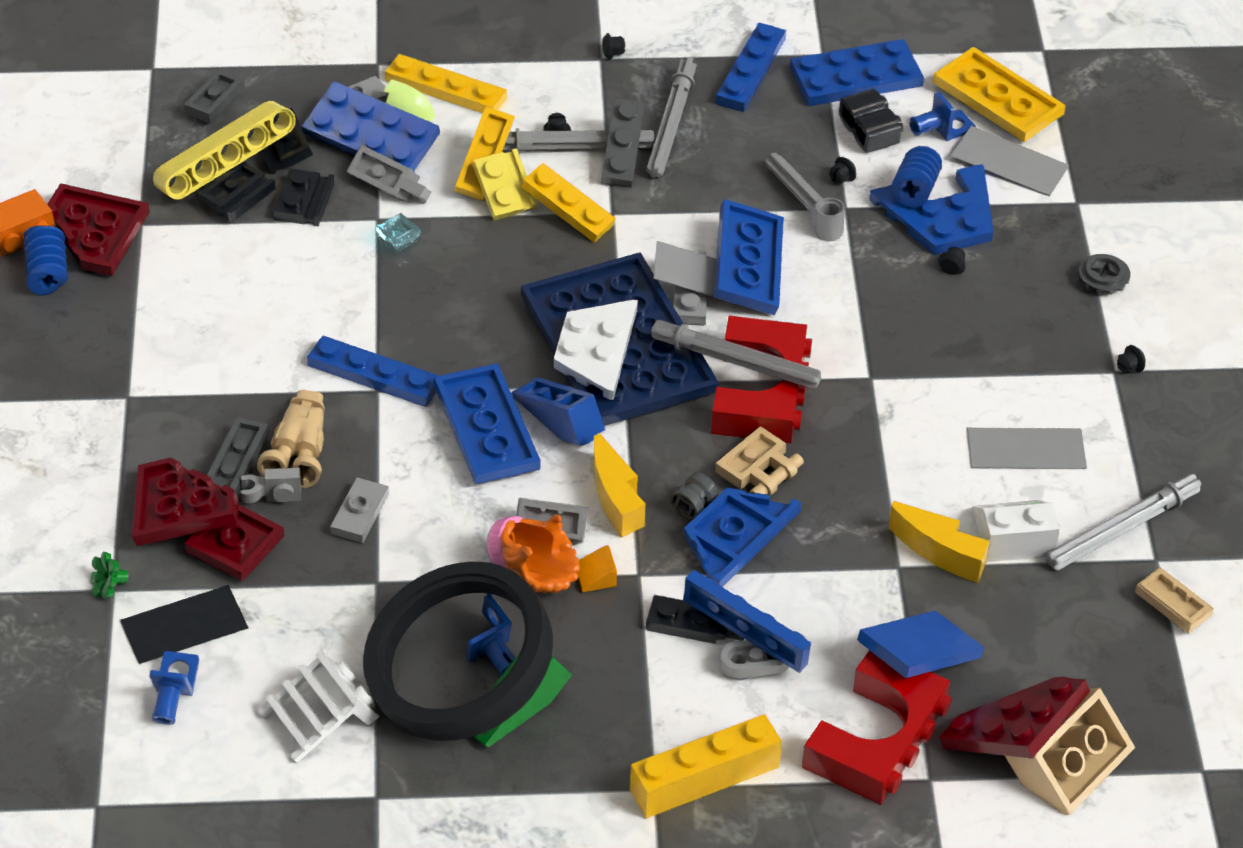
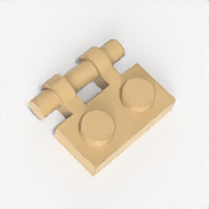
M760 426L716 462L715 472L739 489L744 488L748 483H752L755 487L749 491V494L761 493L771 496L777 491V486L782 481L790 480L797 474V469L803 465L804 460L797 453L793 454L790 458L784 456L786 443ZM772 466L776 470L770 475L763 472L766 468Z

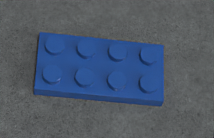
M904 39L790 58V69L808 106L837 102L842 97L872 88L877 90L879 94L922 87L924 82V76Z
M333 81L302 125L304 134L354 156L360 146L363 145L415 171L440 134L439 125Z
M727 199L723 200L719 212L714 298L775 316L780 303L784 217Z
M498 363L434 377V388L475 484L540 470L541 460Z

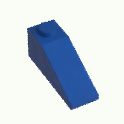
M539 377L512 391L513 398L561 440L578 446L586 445L594 440V435L605 431L594 394Z

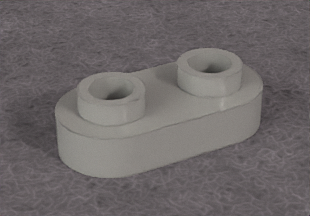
M747 640L730 642L721 650L720 667L726 675L732 678L740 679L780 674L789 668V666Z

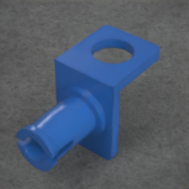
M940 92L934 93L931 111L909 119L911 121L909 122L910 129L915 136H920L923 133L936 129L946 141L965 135L970 126L976 127L962 110L955 111L953 106ZM953 120L961 121L964 126L959 129L952 128Z
M487 594L484 596L482 614L492 628L469 640L466 658L470 662L486 654L502 676L516 658L505 644L509 641L512 622L492 595ZM492 610L495 612V614H496V616H497V618H498V621H497L496 618L494 617Z
M165 651L160 671L150 670L149 677L158 692L154 714H152L153 721L169 725L175 723L180 695H193L200 661L198 655ZM175 662H184L189 666L187 676L181 673L168 672V670Z

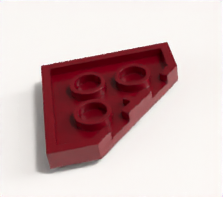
M62 183L59 184L47 204L53 212L54 223L63 232L65 241L81 268L113 276L150 213L149 203Z
M171 457L138 465L132 538L136 546L156 543L237 523L238 497L234 489L226 485L221 487L213 483L211 477L195 469L189 471L183 468L179 461Z
M1065 676L1054 677L958 715L939 738L944 749L1033 759L1088 695L1090 689L1086 679L1068 678Z

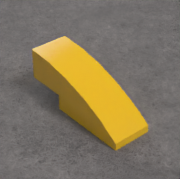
M600 433L594 435L593 474L596 491L610 523L621 538L645 527L646 504L637 494L638 476Z
M893 501L889 529L904 544L934 565L956 576L978 583L986 564L989 540L959 532V520Z

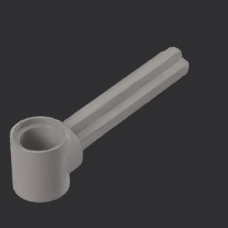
M771 153L770 157L765 161L767 168L810 211L809 217L815 224L816 235L823 240L839 239L844 233L843 202L836 198L823 199L781 155Z

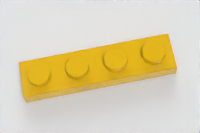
M398 54L385 71V81L387 82L393 79L417 89L420 93L483 113L485 106L499 110L507 99V89Z

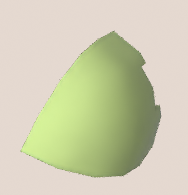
M393 79L390 80L384 92L389 94L386 100L387 104L429 122L435 118L433 107L423 94L407 84Z

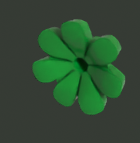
M103 551L101 558L95 556L92 559V567L97 570V572H92L90 577L91 583L95 584L92 588V595L94 597L111 598L114 593L113 587L117 583H127L128 572L127 570H119V562L113 560L108 552Z

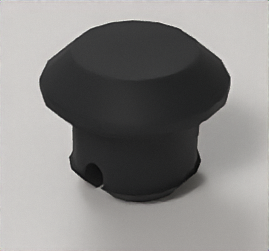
M606 33L602 38L604 56L611 60L613 55H623L625 52V39L622 36L611 37L609 33Z
M556 112L548 116V122L544 125L543 131H571V127L565 120L566 116Z
M838 157L835 165L829 170V176L831 180L838 184H842L846 180L853 181L856 179V167L851 160L845 157Z
M950 247L947 252H943L939 256L938 264L946 273L953 275L961 274L966 268L965 252L959 247Z
M1128 345L1124 353L1118 355L1117 366L1120 371L1128 374L1133 370L1138 372L1144 370L1146 358L1138 347Z

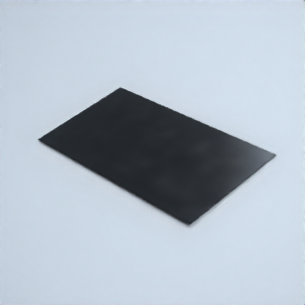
M229 585L120 620L139 664L163 657L165 651L178 652L249 628Z

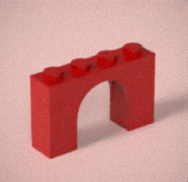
M729 315L725 334L726 341L809 366V362H803L804 358H810L812 339L806 338L807 324ZM783 379L775 387L762 391L716 387L712 410L711 434L747 438L761 426L783 442L791 444L793 430L800 431L802 411L796 409L797 406L804 405L806 387Z
M868 650L855 670L853 692L893 711L902 721L903 728L890 737L872 740L857 737L821 720L804 745L802 768L881 805L889 793L894 795L898 790L903 777L901 773L905 767L911 768L914 765L919 754L918 747L921 742L927 743L932 737L936 727L935 721L938 716L944 717L947 714L952 702V697L948 696L950 680L933 672L905 678Z

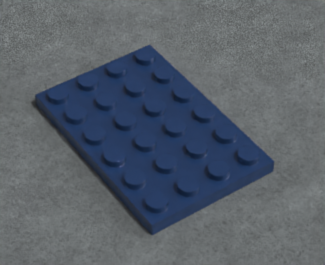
M641 252L521 286V296L554 355L567 312L623 301L638 300L637 313L614 399L609 400L603 397V390L593 384L586 387L577 382L573 376L566 375L572 388L594 394L604 426L716 393V387H719V381L701 353L685 348L677 350L674 345L652 337L651 330L657 320L678 326L684 323L658 280L653 279L654 274Z

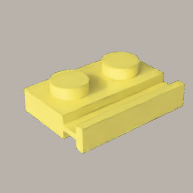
M517 148L508 153L501 152L473 161L472 166L493 221L537 208L536 198L521 188L523 179L527 175Z

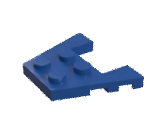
M983 164L956 170L955 179L964 193L927 200L923 205L915 208L906 207L899 203L893 195L892 185L870 190L869 200L875 206L880 204L887 210L886 215L893 221L899 220L907 227V233L933 255L947 252L950 247L965 248L990 242L993 239L994 231Z

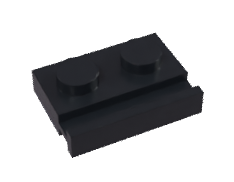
M290 108L296 119L293 130L261 150L272 174L277 173L275 169L283 165L287 168L313 156L293 108ZM279 114L275 115L273 123L278 120Z
M243 161L198 192L199 203L221 216H228L229 221L234 222L276 189L275 179H267L265 173Z
M289 169L273 211L274 220L305 224L306 221L314 222V226L319 227L335 184L334 175L329 174L328 177H322L318 172Z

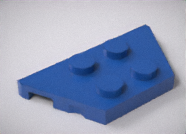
M726 488L684 527V538L707 576L723 587L801 512V502L791 499L790 504L770 501V495L761 493L749 494L743 490Z

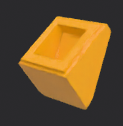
M609 545L603 546L579 560L580 572L578 573V580L582 593L617 586V568Z

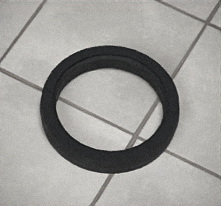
M461 562L446 565L416 578L396 593L383 607L372 624L365 643L363 654L364 677L377 706L403 731L419 738L434 741H452L473 737L491 730L508 720L534 695L543 681L551 661L553 650L552 627L539 596L522 577L510 569L487 562ZM470 593H486L505 598L521 610L525 623V636L520 655L508 675L487 694L461 706L446 709H429L413 705L396 693L392 681V663L396 648L411 624L431 607L455 596Z

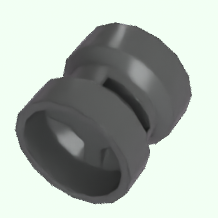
M696 472L685 481V486L678 487L671 494L670 502L674 510L681 517L693 520L703 511L704 506H708L718 496V490L708 476Z

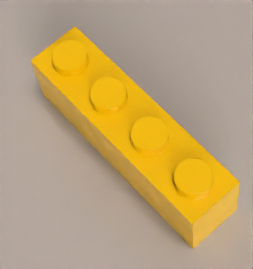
M765 714L631 764L630 792L647 819L779 768L782 740Z

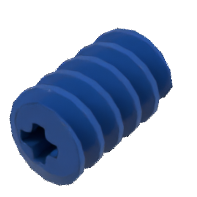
M927 146L911 148L905 154L892 181V192L898 202L906 207L915 208L927 202L942 169V159L934 149Z
M31 227L24 232L23 236L27 285L35 294L41 296L49 295L63 286L68 280L65 236L56 227Z

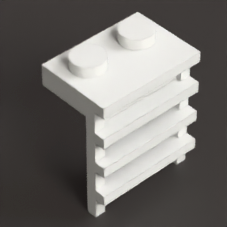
M321 650L315 654L317 658L308 666L303 664L299 668L300 673L291 681L286 679L282 683L284 687L273 696L270 693L265 698L267 702L257 710L264 718L273 710L276 712L300 745L291 754V757L297 763L352 714L356 715L368 726L380 717L371 706L375 702L373 696L364 686L360 685L357 687L352 681L357 677L352 669L343 660L337 664ZM306 681H308L334 716L325 725L298 690ZM290 695L317 730L309 739L306 738L281 704Z

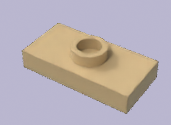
M1161 567L1136 586V594L1188 634L1213 614L1214 608Z

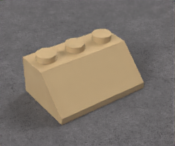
M1090 688L1088 695L1033 759L1014 756L1005 757L1025 788L1063 814L1070 815L1134 750L1135 746L1100 688Z

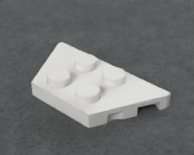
M638 300L623 301L567 312L554 356V368L565 375L573 376L577 382L586 387L593 384L603 390V397L613 400L636 317Z

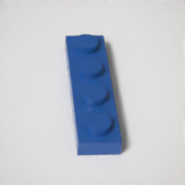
M758 22L716 94V105L741 112L746 110L786 40L785 29Z
M322 335L307 356L308 366L424 407L428 406L436 394L434 377L439 375Z
M693 570L685 578L683 601L798 673L808 665L811 642L801 633L792 631L776 621L772 615L763 613L747 603L743 597L734 595L718 585L714 579L705 577L696 570Z

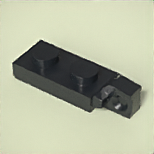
M654 595L646 620V629L648 631L716 644L717 640H725V637L744 640L738 634L683 600Z

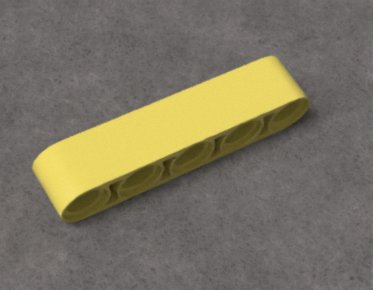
M274 101L264 102L158 167L153 174L154 186L173 199H182L291 132L296 121L294 113ZM279 113L278 120L273 123L275 115ZM254 129L252 136L247 139L249 131ZM228 144L227 151L221 155L223 147ZM202 160L201 167L195 171L197 163ZM176 176L174 184L169 187L170 180Z

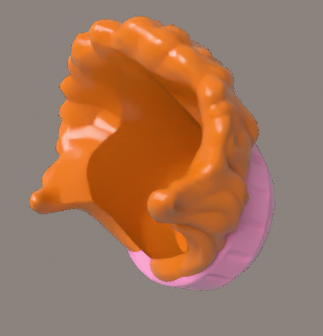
M558 514L553 515L548 521L544 522L525 519L519 516L501 518L493 524L488 533L486 547L491 563L515 572L536 593L541 592L545 594L550 592L555 594L559 591H565L569 588L570 583L578 579V573L580 572L579 559L576 557L577 550L572 548V542L565 531L562 530V519Z

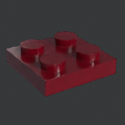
M238 504L236 524L194 533L185 542V549L190 555L243 582L285 536L284 527Z

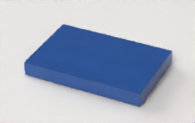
M937 611L860 629L857 638L859 643L905 678L979 659L982 657L985 648Z

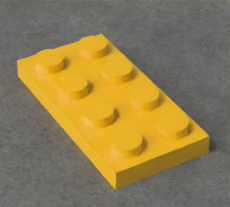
M972 47L933 74V84L1023 142L1029 140L1064 115L1065 104L975 47Z

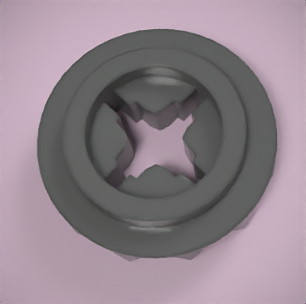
M1091 255L1085 258L1079 266V281L1085 283L1086 289L1095 288L1098 294L1101 291H1106L1112 295L1115 290L1123 291L1125 285L1129 284L1131 273L1128 265L1113 255ZM1105 270H1107L1108 274L1106 279L1100 277Z

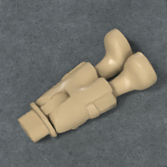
M299 390L297 396L291 399L282 421L274 431L275 433L271 441L272 449L263 452L258 458L257 469L261 476H265V469L288 468L290 458L296 455L297 458L294 460L292 468H300L301 489L311 487L318 482L322 468L316 458L320 456L324 441L322 429L325 412L324 397L321 393Z

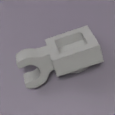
M300 468L265 469V476H241L242 489H244L241 490V501L243 503L257 502L262 496H266L267 502L301 501Z

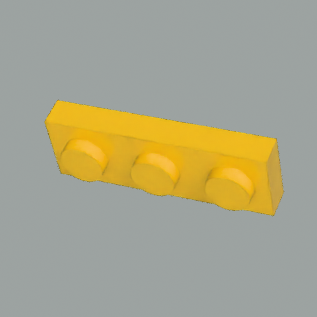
M485 106L454 191L484 201L483 192L472 166L473 161L503 151L515 116Z
M542 163L523 179L521 188L593 243L614 225L616 218L546 164Z

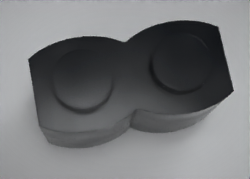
M872 88L840 98V119L847 130L853 133L856 142L864 152L869 153L900 143V136L903 132L902 120L889 109L887 99L880 95L877 90Z

